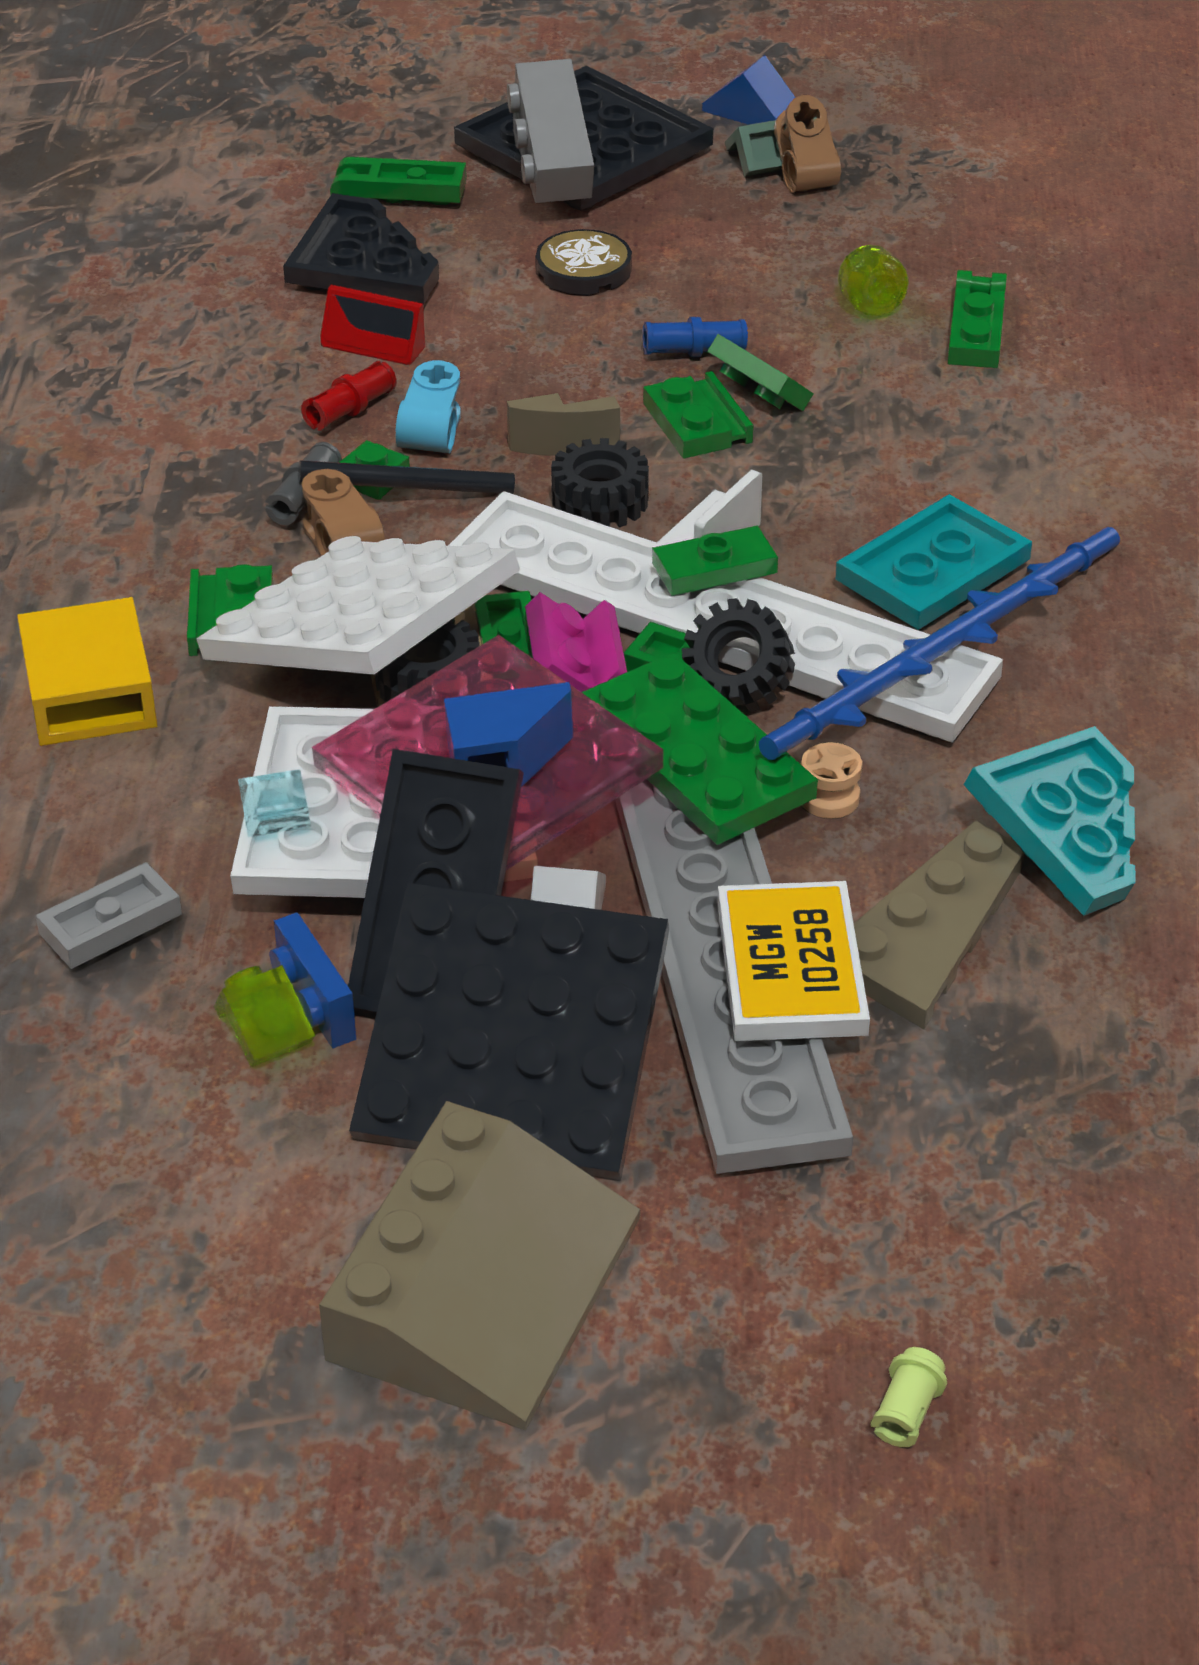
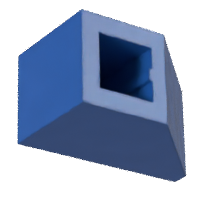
M569 682L444 699L450 758L520 769L524 773L522 786L573 738L572 697Z

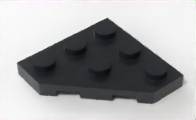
M335 193L331 194L283 265L285 283L303 285L311 290L328 289L330 285H336L423 304L439 280V261L430 252L423 254L417 248L416 238L399 221L392 223L386 217V208L377 199Z

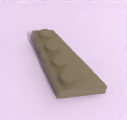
M975 820L854 923L866 995L915 1025L925 1029L933 1016L935 1003L942 993L946 994L957 976V968L967 952L971 953L981 937L982 927L989 915H995L1023 869L1026 855L1022 848L1012 839Z

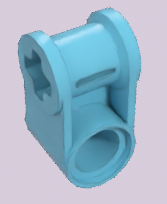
M432 360L422 363L414 370L406 397L401 401L397 414L395 434L397 447L451 453L456 429L461 419V408L455 401L460 385V371L455 365L442 360Z

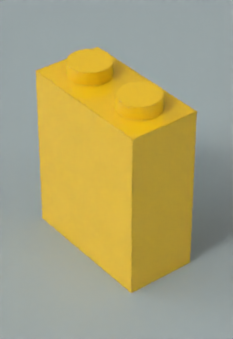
M133 597L17 614L40 746L158 727L152 682Z

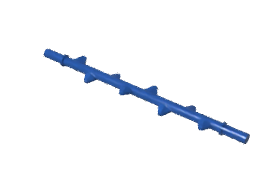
M1106 527L1081 543H1072L1066 548L1065 553L1048 563L1030 564L1027 567L1029 575L999 593L978 590L969 591L967 599L975 608L926 638L905 640L903 642L905 651L871 672L840 669L837 672V678L844 688L812 708L799 710L795 714L794 719L761 738L759 741L760 752L765 758L774 760L803 741L816 739L822 734L823 729L831 724L863 726L866 723V717L858 707L908 676L930 674L933 671L930 662L964 641L995 643L998 635L990 627L991 624L1037 596L1056 595L1058 593V586L1055 584L1076 571H1085L1091 566L1092 561L1118 546L1120 542L1118 532L1112 527Z

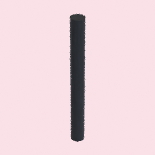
M303 460L299 461L298 467L299 482H302L308 473L315 470L332 469L344 473L349 477L350 482L357 486L501 494L503 491L513 494L515 488L514 473Z

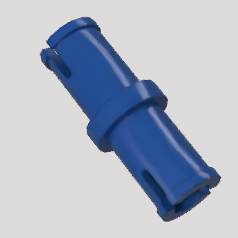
M689 317L687 322H644L642 332L644 354L688 353L689 357H701L703 352H708L717 334L746 350L748 343L747 324L744 319H739L738 321L702 322L701 317Z

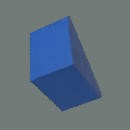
M764 55L702 103V111L750 125L776 120L796 97Z

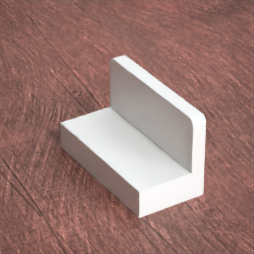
M751 469L726 493L715 489L657 543L666 545L700 538L710 533H723L756 525L759 526L761 522L762 473Z

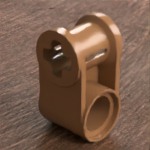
M798 96L789 103L787 109L777 117L774 124V134L782 160L783 178L791 193L837 185L841 176L840 159L833 143L824 105L813 96Z
M321 469L308 473L303 478L302 493L308 502V512L303 518V530L319 550L321 556L329 552L328 546L332 542L341 538L358 536L362 542H380L385 540L378 514L375 509L368 506L350 482L348 476L337 470Z

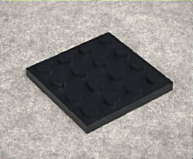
M588 66L574 71L594 162L592 198L564 200V202L573 208L583 210L594 206L595 203L617 192L625 191L629 186L649 176L659 174L663 169L683 159L691 158L694 154L712 146L714 128ZM508 102L454 127L455 144L474 153L475 156L504 169L507 173L523 179L521 154L519 148L516 147L513 132V113L509 112Z
M407 883L349 1132L353 1140L417 1149L442 1107L448 1101L511 1121L592 1177L621 1181L669 935L668 919Z

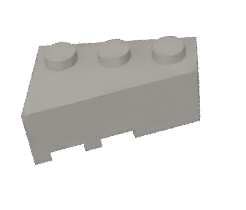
M561 59L515 63V83L507 84V101L509 112L513 113V132L516 147L519 148L521 154L523 183L530 184L535 203L592 198L594 162L572 60Z

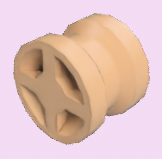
M833 742L820 743L810 747L803 754L801 765L818 779L817 798L803 804L802 807L809 813L821 818H841L851 814L858 807L860 800V787L858 785L862 773L860 754L849 746Z

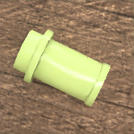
M910 1347L903 1354L893 1358L889 1367L892 1381L879 1410L874 1414L871 1421V1427H876L874 1433L884 1442L897 1447H910L916 1443L919 1429L932 1399L941 1396L947 1385V1378L944 1374L945 1364L935 1353L920 1347Z

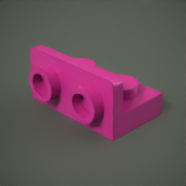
M541 592L525 606L536 679L542 683L550 685L569 682L572 702L576 703V694L627 672L615 606L603 600L584 619L569 604H558Z

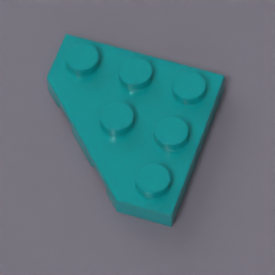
M1095 726L972 768L963 785L979 801L984 810L1022 848L1025 855L1035 862L1062 892L1064 897L1083 916L1125 900L1136 883L1135 865L1130 864V847L1135 841V807L1129 805V791L1134 784V766Z

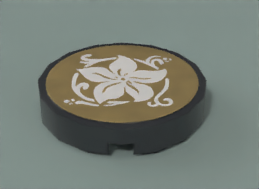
M589 229L563 231L548 237L538 246L535 255L536 273L538 277L542 275L544 283L553 290L570 295H594L599 293L600 286L611 284L612 290L621 286L630 277L632 251L627 242L611 233Z

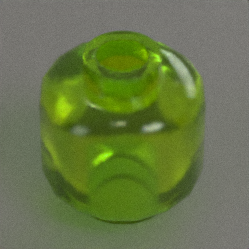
M865 245L854 249L843 260L838 274L841 293L856 310L865 315L881 316L891 313L901 305L907 295L909 280L906 268L895 255L881 246Z

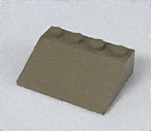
M446 1101L319 1304L325 1361L526 1431L640 1219V1209L511 1121Z

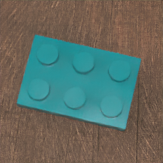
M948 494L837 561L835 580L919 630L965 601L969 591H981L1030 560L1032 541Z

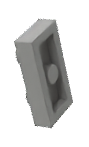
M145 862L37 914L36 921L39 934L72 969L182 915L179 895Z

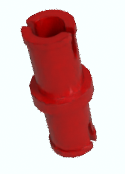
M379 360L353 376L344 374L336 378L332 382L331 388L302 402L301 413L305 422L312 429L317 428L320 431L345 415L356 416L366 409L368 402L395 389L397 385L395 372L388 363H381Z

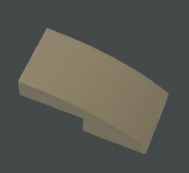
M558 393L507 401L508 446L514 452L555 456L559 451L566 453V446L571 443L580 448L582 447V440L590 438L592 444H600V438H609V445L614 446L620 440V406L615 396L563 404Z

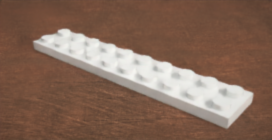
M505 491L448 545L463 547L472 543L484 542L488 543L490 548L515 549L520 571L500 585L520 592L530 591L532 596H536L541 592L556 603H567L577 612L586 615L603 600H606L615 606L618 626L641 633L649 622L684 633L687 632V629L696 633L698 628L693 620L699 614L706 620L710 619L713 614L709 606L718 602L724 611L728 609L727 599L738 598L743 607H745L747 599L757 601L761 609L766 606L774 613L793 644L795 654L790 656L795 662L794 673H785L790 682L789 686L818 695L824 699L844 688L837 678V672L840 669L871 672L905 651L903 648L905 640L926 638L930 635L761 577L671 596L652 564V547L662 546V544ZM747 637L734 639L720 651L718 662L747 671L754 666L759 658V644ZM959 644L930 662L933 670L930 674L908 676L858 708L875 717L883 718L953 743L1001 678L1003 659Z

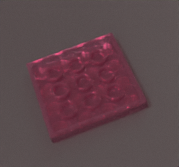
M497 635L312 747L314 766L380 816L393 749L450 758L444 709L445 698L565 683L566 681L506 639ZM570 685L573 738L521 787L506 870L663 769V749Z

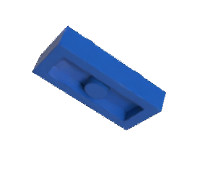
M296 912L274 920L277 948L269 952L272 969L281 986L291 985L295 991L300 1013L309 1028L318 1026L332 1049L357 1040L353 993L301 916Z

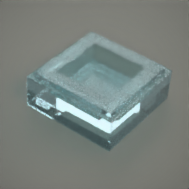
M300 769L238 779L248 837L311 827Z

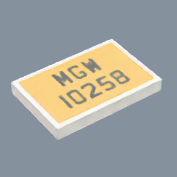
M846 881L718 886L717 904L734 1041L869 1036L870 1016Z

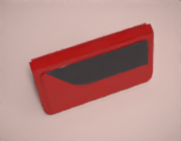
M330 285L327 291L320 334L321 346L410 365L425 348L423 304Z

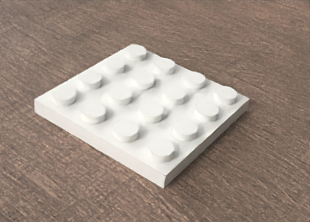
M349 536L332 542L328 546L329 552L318 559L307 561L292 569L293 575L280 584L271 585L256 592L254 595L255 600L242 609L233 610L218 617L216 620L217 625L196 639L203 660L376 674L520 571L515 549L490 548L489 544L484 542L472 543L462 547L446 546L445 542L441 540L428 541L422 544H403L402 539L399 538L386 539L380 542H362L358 536Z
M269 706L230 875L233 894L365 898L392 750L399 749L450 758L445 711Z

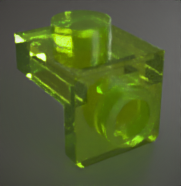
M283 965L266 972H262L260 966L249 967L235 973L224 981L226 988L221 990L214 1008L219 1018L228 1016L250 1067L312 1042L315 1034Z

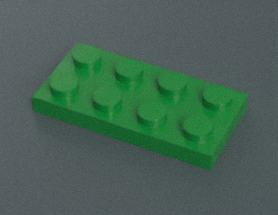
M674 652L576 694V713L717 845L817 798L818 779L787 752L774 760L765 758L760 752L759 741L767 734Z

